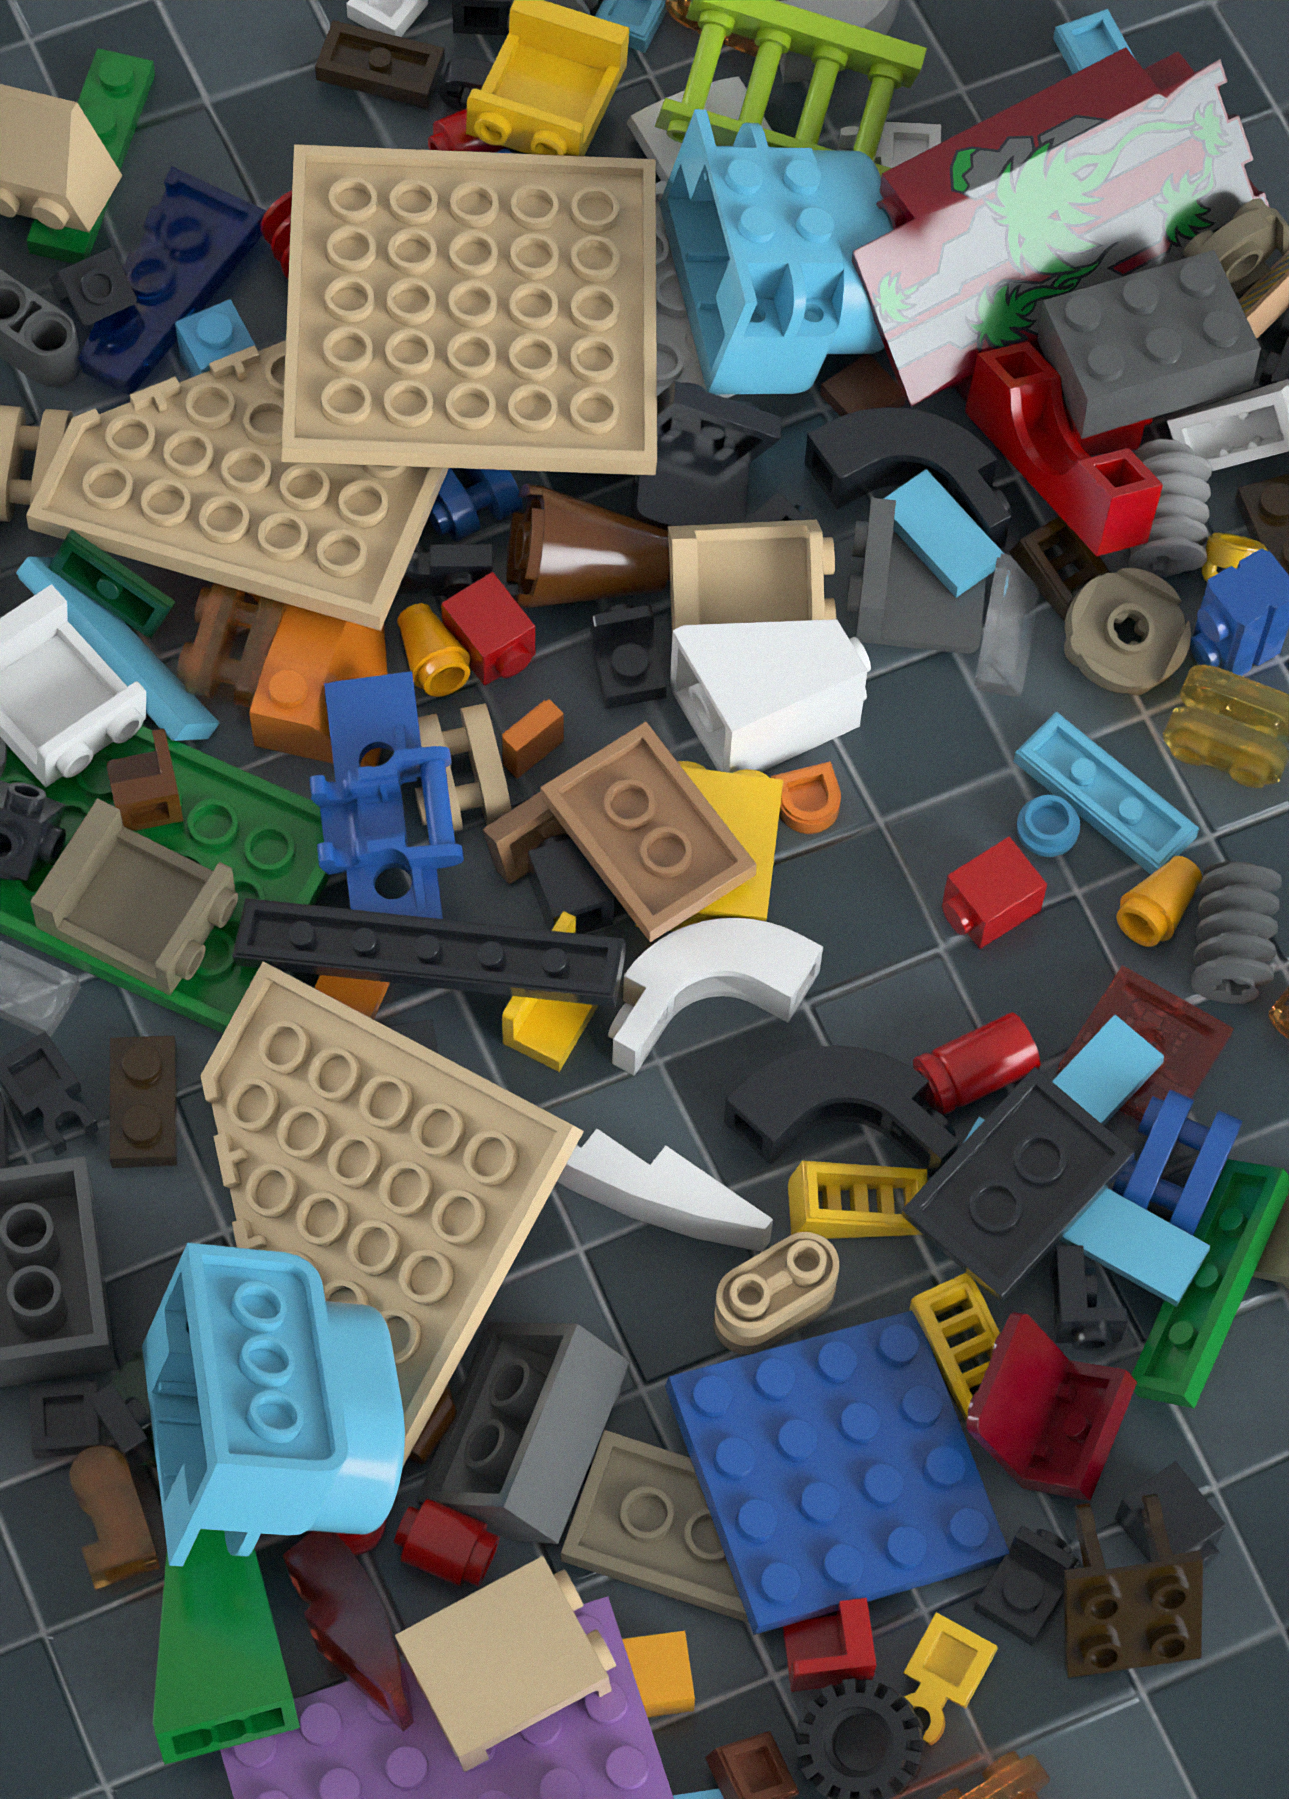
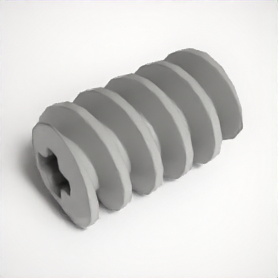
M1157 439L1147 442L1137 449L1135 455L1160 480L1163 487L1148 543L1130 547L1129 567L1149 571L1159 577H1168L1198 569L1204 566L1207 561V552L1202 545L1208 540V530L1203 524L1207 522L1210 514L1205 502L1211 496V489L1209 484L1206 483L1212 475L1211 465L1204 458L1194 455L1193 449L1185 443L1169 439Z

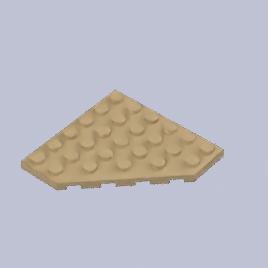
M285 340L260 351L254 345L209 363L210 371L182 382H178L177 378L173 377L130 394L131 402L104 413L98 414L95 408L72 417L26 514L30 530L65 539L72 529L106 552L381 631L449 468L282 462Z
M262 962L200 1075L205 1100L212 1104L218 1135L213 1137L223 1184L225 1187L230 1188L237 1220L232 1222L237 1248L286 1252L300 1256L310 1262L319 1272L323 1283L325 1301L370 1305L382 1314L390 1332L405 1423L404 1466L584 1131L279 969Z

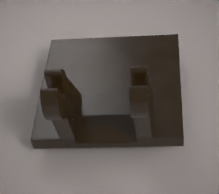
M1157 1494L1142 1495L1145 1510L1142 1511V1518L1152 1563L1106 1569L1091 1505L1089 1503L1075 1505L1078 1520H1075V1527L1084 1567L1064 1570L1065 1670L1068 1678L1200 1659L1202 1657L1203 1558L1200 1550L1179 1554L1172 1553L1163 1521L1161 1503Z

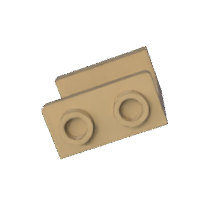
M817 519L668 526L672 633L673 630L683 625L836 619L834 598L824 599V575H834L835 571L834 543L832 537H823Z
M544 1556L395 1635L404 1659L464 1772L487 1761L489 1757L486 1750L594 1691H596L599 1698L612 1691L606 1671L616 1667V1664L604 1639L597 1629L585 1634L574 1613L575 1610L583 1607L574 1584L565 1569L553 1575Z

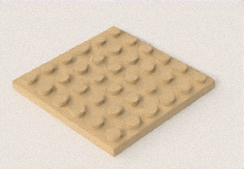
M294 145L282 462L655 475L657 466L656 159Z

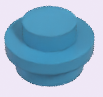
M1042 795L1030 800L1022 807L1018 815L1016 830L1019 840L1026 849L1040 856L1054 857L1066 853L1074 846L1080 832V820L1075 809L1065 799L1056 795Z

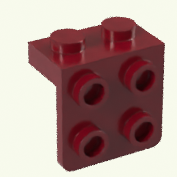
M1013 1312L1009 1315L1003 1331L994 1342L992 1358L979 1390L970 1401L967 1430L1023 1489L1091 1501L1137 1381L1125 1369L1069 1360L1028 1314Z

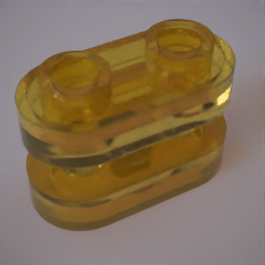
M1197 665L1190 668L1180 690V698L1186 706L1177 707L1171 712L1163 732V740L1170 747L1172 755L1189 765L1200 766L1205 764L1229 773L1232 779L1247 787L1261 788L1264 785L1279 782L1289 759V751L1282 744L1289 743V694L1215 666Z

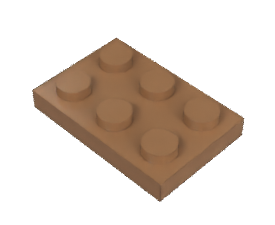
M647 722L639 725L540 787L543 802L649 942L660 937L756 875L757 864Z

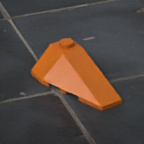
M287 604L267 654L249 712L254 746L334 764L324 683L387 675L384 624L380 631ZM375 748L367 752L361 761V767H376L382 748Z

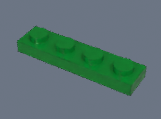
M97 48L77 103L119 171H121L155 77L154 61ZM111 196L90 232L65 226L60 230L53 229L44 225L38 219H34L27 238L29 254L73 264L89 258Z
M1227 1159L1193 1235L1210 1245L1209 1252L1177 1307L1167 1301H1164L1131 1375L1137 1381L1134 1393L1138 1397L1195 1408L1289 1194V1175L1284 1168Z

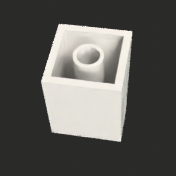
M837 619L683 625L673 630L670 689L718 771L734 773L738 770L750 769L763 772L860 727L863 701L867 698L865 685L867 672L871 669L870 661L859 639L856 637L849 639Z

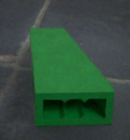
M200 1529L183 1566H169L168 1553H166L153 1711V1726L164 1765L300 1728L255 1548L249 1556H232L228 1552L223 1530Z

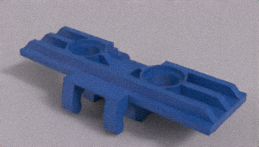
M412 671L324 683L336 782L326 781L324 775H315L309 778L311 800L320 807L324 842L317 844L319 867L328 875L347 873L350 907L352 910L443 919L437 869L458 865L464 861L462 846L455 844L446 774V767L452 763L450 749L443 746L422 747ZM385 748L394 753L391 759L381 766L361 767L364 755L372 749ZM416 777H421L429 845L408 847L401 785L407 782L417 781ZM387 869H402L412 878L409 891L398 899H386L375 890L378 876Z

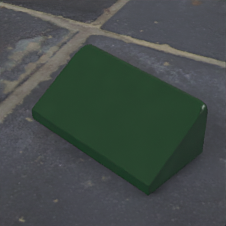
M72 529L48 567L58 576L150 639L170 614L175 604L173 599Z

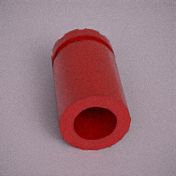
M1014 1012L1008 1013L933 1049L931 1054L925 1052L913 1059L914 1070L929 1080L925 1100L932 1109L938 1111L943 1116L953 1112L955 1107L965 1106L1025 1077L1034 1067L1040 1070L1041 1066L1036 1044L1024 1022Z

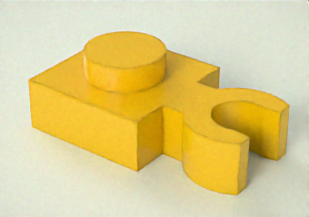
M937 1612L903 1672L905 1676L920 1684L915 1693L904 1697L914 1706L913 1710L923 1709L930 1714L931 1723L923 1736V1741H926L929 1745L935 1744L944 1732L945 1715L942 1709L947 1700L966 1709L998 1650L997 1645Z

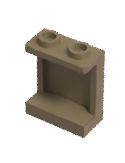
M97 798L30 903L38 929L171 996L181 978L189 980L198 970L205 955L206 947L203 945L214 926L222 928L228 922L237 905L238 893L235 891L231 867L219 862L214 871L124 827L120 809Z

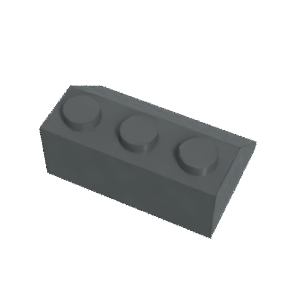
M490 1322L455 1405L457 1409L455 1419L441 1439L416 1502L423 1505L427 1498L487 1523L486 1531L513 1541L558 1544L563 1530L571 1518L573 1505L588 1467L594 1460L596 1447L611 1409L619 1397L620 1387L631 1361L579 1324Z

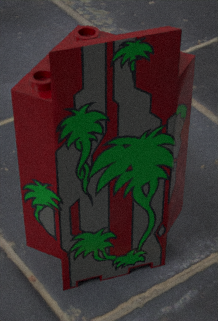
M1125 47L882 173L880 194L884 199L878 201L876 205L879 209L884 208L888 212L894 230L854 250L852 263L868 297L875 324L901 393L911 406L945 388L952 389L954 387L967 403L978 353L1029 342L1045 359L1037 341L1043 300L1184 259L1186 257L1183 255V250L1195 236L1207 230L1215 233L1222 226L1233 220L1235 213L1247 202L1260 198L1270 208L1265 192L1258 191L1247 176L1244 164L1254 159L1239 115H1228L1225 110L1219 90L1220 86L1228 81L1220 59L1194 72L1179 51L1143 69Z

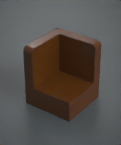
M165 728L152 730L155 751L114 759L107 763L115 807L120 809L123 826L132 831L183 821Z

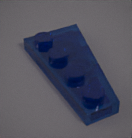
M171 166L164 180L166 191L159 205H152L143 224L145 234L136 253H129L122 267L136 296V303L96 322L78 358L83 373L129 396L138 389L177 341L175 322L200 312L262 236L261 222L266 210Z

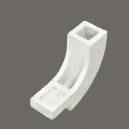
M721 918L702 921L668 934L645 950L624 974L623 1001L626 1003L619 1010L608 1033V1037L613 1039L612 1064L635 1076L670 1020L689 1004L709 997L725 996L739 998L764 1009L788 1023L820 973L823 946L788 928L770 922L745 918Z

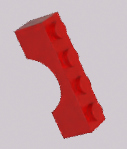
M1029 342L978 353L965 413L1096 556L1148 543L1163 487L1160 480L1129 448L1091 457L1080 446L1065 414L1061 376Z

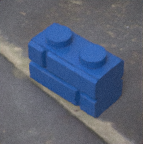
M1261 548L1240 560L1237 569L1230 566L1208 579L1205 596H1203L1201 607L1197 612L1198 618L1189 646L1196 662L1204 670H1212L1220 682L1223 681L1229 684L1251 671L1252 664L1259 666L1281 653L1289 628V575L1270 551Z

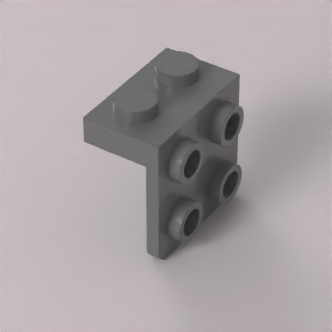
M871 498L869 520H856L852 557L864 558L863 574L850 575L847 611L858 612L856 638L863 643L965 654L975 652L979 648L981 639L986 577L955 598L900 536L893 531L896 500Z

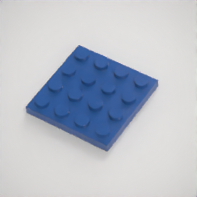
M912 1310L668 1377L665 1389L753 1635L835 1612L838 1610L839 1601L867 1598V1602L999 1564L1005 1555L1010 1554L930 1344Z

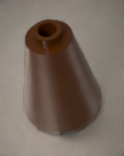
M525 483L521 487L517 497L529 498L525 513L513 512L506 562V581L518 583L519 594L511 596L521 608L657 593L663 591L667 580L670 581L667 530L541 485Z

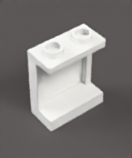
M52 584L0 618V737L45 787H48L62 776L70 778L77 775L88 766L94 754L113 741L115 743H122L137 733L144 720H146V690L138 681L127 687L67 621V601Z

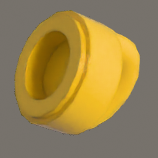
M1213 533L1208 536L1205 547L1207 561L1202 566L1201 573L1204 580L1208 582L1209 578L1218 574L1217 566L1225 569L1233 566L1237 569L1240 560L1261 548L1266 551L1268 550L1261 542L1247 537L1228 533Z

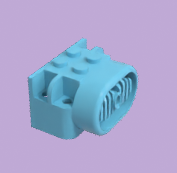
M694 110L659 206L707 392L715 395L801 393L813 386L827 354H873L884 348L873 318L868 297L852 263L854 250L894 230L888 212L884 208L879 209L876 205L878 201L884 199L880 194L881 176L875 163L865 153L860 151L812 150V148L768 147L765 133L759 123L742 124L733 146H716L707 110Z
M187 1243L142 1344L169 1566H183L200 1529L223 1530L228 1552L232 1556H249L261 1533L298 1535L308 1530L363 1535L375 1531L387 1518L396 1498L402 1473L405 1447L404 1412L392 1341L382 1314L370 1305L325 1301L323 1283L319 1272L310 1262L300 1256L286 1252Z

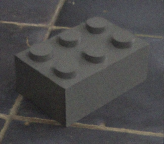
M1215 250L1043 300L1037 338L1046 361L1061 376L1062 397L1081 439L1252 388L1261 350Z
M86 1156L0 1169V1387L116 1370L94 1188Z

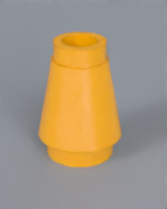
M419 603L403 610L398 616L397 624L400 628L409 668L413 673L414 684L424 689L428 695L434 697L449 695L460 689L470 676L469 653L437 615L433 613L429 605Z
M1174 856L1168 863L1124 894L1120 899V909L1116 915L1121 930L1134 942L1147 947L1155 946L1159 941L1169 940L1203 879L1197 865L1186 857Z

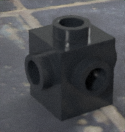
M0 780V878L7 880L23 879L27 881L47 864L53 865L62 852L66 840V829L61 828L60 824L65 804L47 798L46 793L37 786L20 782L10 784Z

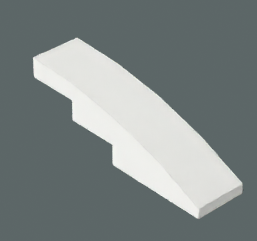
M1289 379L1171 417L1167 422L1173 440L1187 444L1193 449L1194 455L1200 456L1210 463L1212 471L1288 452Z
M596 1129L582 1148L576 1145L557 1182L568 1189L624 1215L692 1238L761 1252L770 1243L773 1223L771 1217L666 1145L651 1165H649L605 1133Z

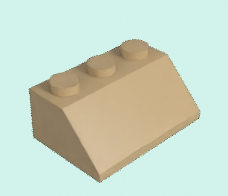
M0 84V214L6 217H14L18 214L38 219L41 223L53 229L60 230L65 226L90 232L123 175L77 102Z

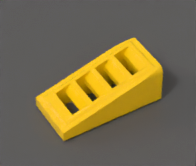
M802 1161L788 1181L791 1235L800 1232H811L821 1235L826 1239L923 1235L902 1214H895L893 1189L903 1188L905 1207L928 1182L927 1169ZM876 1189L878 1213L869 1212L868 1190ZM841 1190H849L850 1211L842 1210ZM818 1191H822L823 1209H819Z
M964 1273L912 1298L909 1311H913L930 1344L941 1376L967 1423L968 1408L973 1397L969 1389L981 1384L990 1361L963 1374L958 1365L984 1352H987L991 1360L994 1342L1000 1332L974 1279L968 1273ZM959 1305L962 1306L964 1312L938 1323L936 1316ZM972 1327L977 1334L976 1337L953 1348L949 1347L947 1339Z

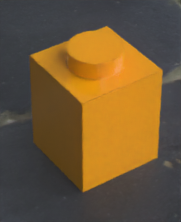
M685 1631L622 1639L647 1717L693 1712L695 1695Z

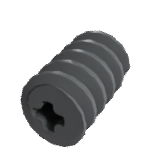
M1216 862L1206 867L1203 872L1205 876L1200 882V893L1203 899L1198 905V917L1201 922L1197 926L1195 933L1196 941L1199 945L1194 950L1193 959L1196 969L1191 976V984L1195 992L1210 1000L1231 1004H1244L1254 1001L1259 997V990L1255 986L1269 984L1274 979L1273 968L1263 962L1270 961L1276 956L1275 944L1267 940V938H1271L1278 933L1277 921L1269 915H1273L1280 910L1279 898L1271 892H1275L1282 887V878L1276 871L1252 863Z

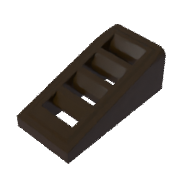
M1060 516L1019 540L1009 551L1024 575L1064 622L1068 608L1074 599L1070 591L1099 575L1102 576L1110 573L1100 556H1096ZM1057 544L1064 553L1049 561L1043 552ZM1073 563L1079 571L1062 581L1057 571Z

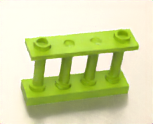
M691 0L686 18L698 22L702 32L681 102L668 98L664 99L654 127L666 130L669 138L679 143L683 142L694 110H704L724 38L734 33L755 40L754 42L759 49L739 119L736 120L707 111L716 146H733L738 131L744 123H759L762 125L781 54L792 51L811 57L815 68L795 138L763 128L768 147L832 150L817 144L838 71H843L846 68L868 75L867 78L871 82L853 151L865 153L874 162L894 89H898L901 86L911 88L921 71L927 48L776 0ZM875 163L880 176L891 169L890 167Z

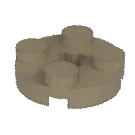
M1256 198L1244 204L1235 213L1233 220L1222 226L1215 233L1207 230L1195 236L1184 248L1183 255L1188 258L1215 250L1236 297H1239L1271 271L1265 261L1276 248L1284 256L1289 248V225L1276 209L1268 208L1262 199Z
M1119 569L1116 573H1106L1090 580L1072 600L1065 619L1066 640L1064 652L1069 662L1077 666L1096 685L1116 693L1142 695L1168 679L1183 663L1191 642L1189 620L1185 623L1184 614L1178 606L1182 601L1169 583L1159 576L1142 569ZM1127 617L1132 618L1136 622L1134 632L1142 637L1141 643L1131 641L1129 644L1123 643L1118 638V633L1114 630V623L1121 624Z

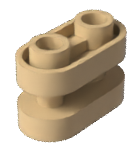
M0 405V521L10 522L12 520L15 504L31 506L73 417L72 411L45 409L41 426L36 427L26 426V415L23 407ZM24 450L36 451L32 480H20Z
M486 703L460 708L462 727L452 730L441 731L437 714L418 717L422 747L443 746L450 749L451 755L468 752L475 779L474 783L455 786L450 766L446 767L454 832L463 830L460 811L481 807L487 825L499 819L506 812L511 811L507 783ZM422 787L415 788L422 825H427Z
M811 1232L795 1233L729 1271L720 1281L716 1293L714 1330L719 1341L735 1353L749 1355L761 1352L827 1312L834 1300L839 1272V1257L834 1246L821 1235Z

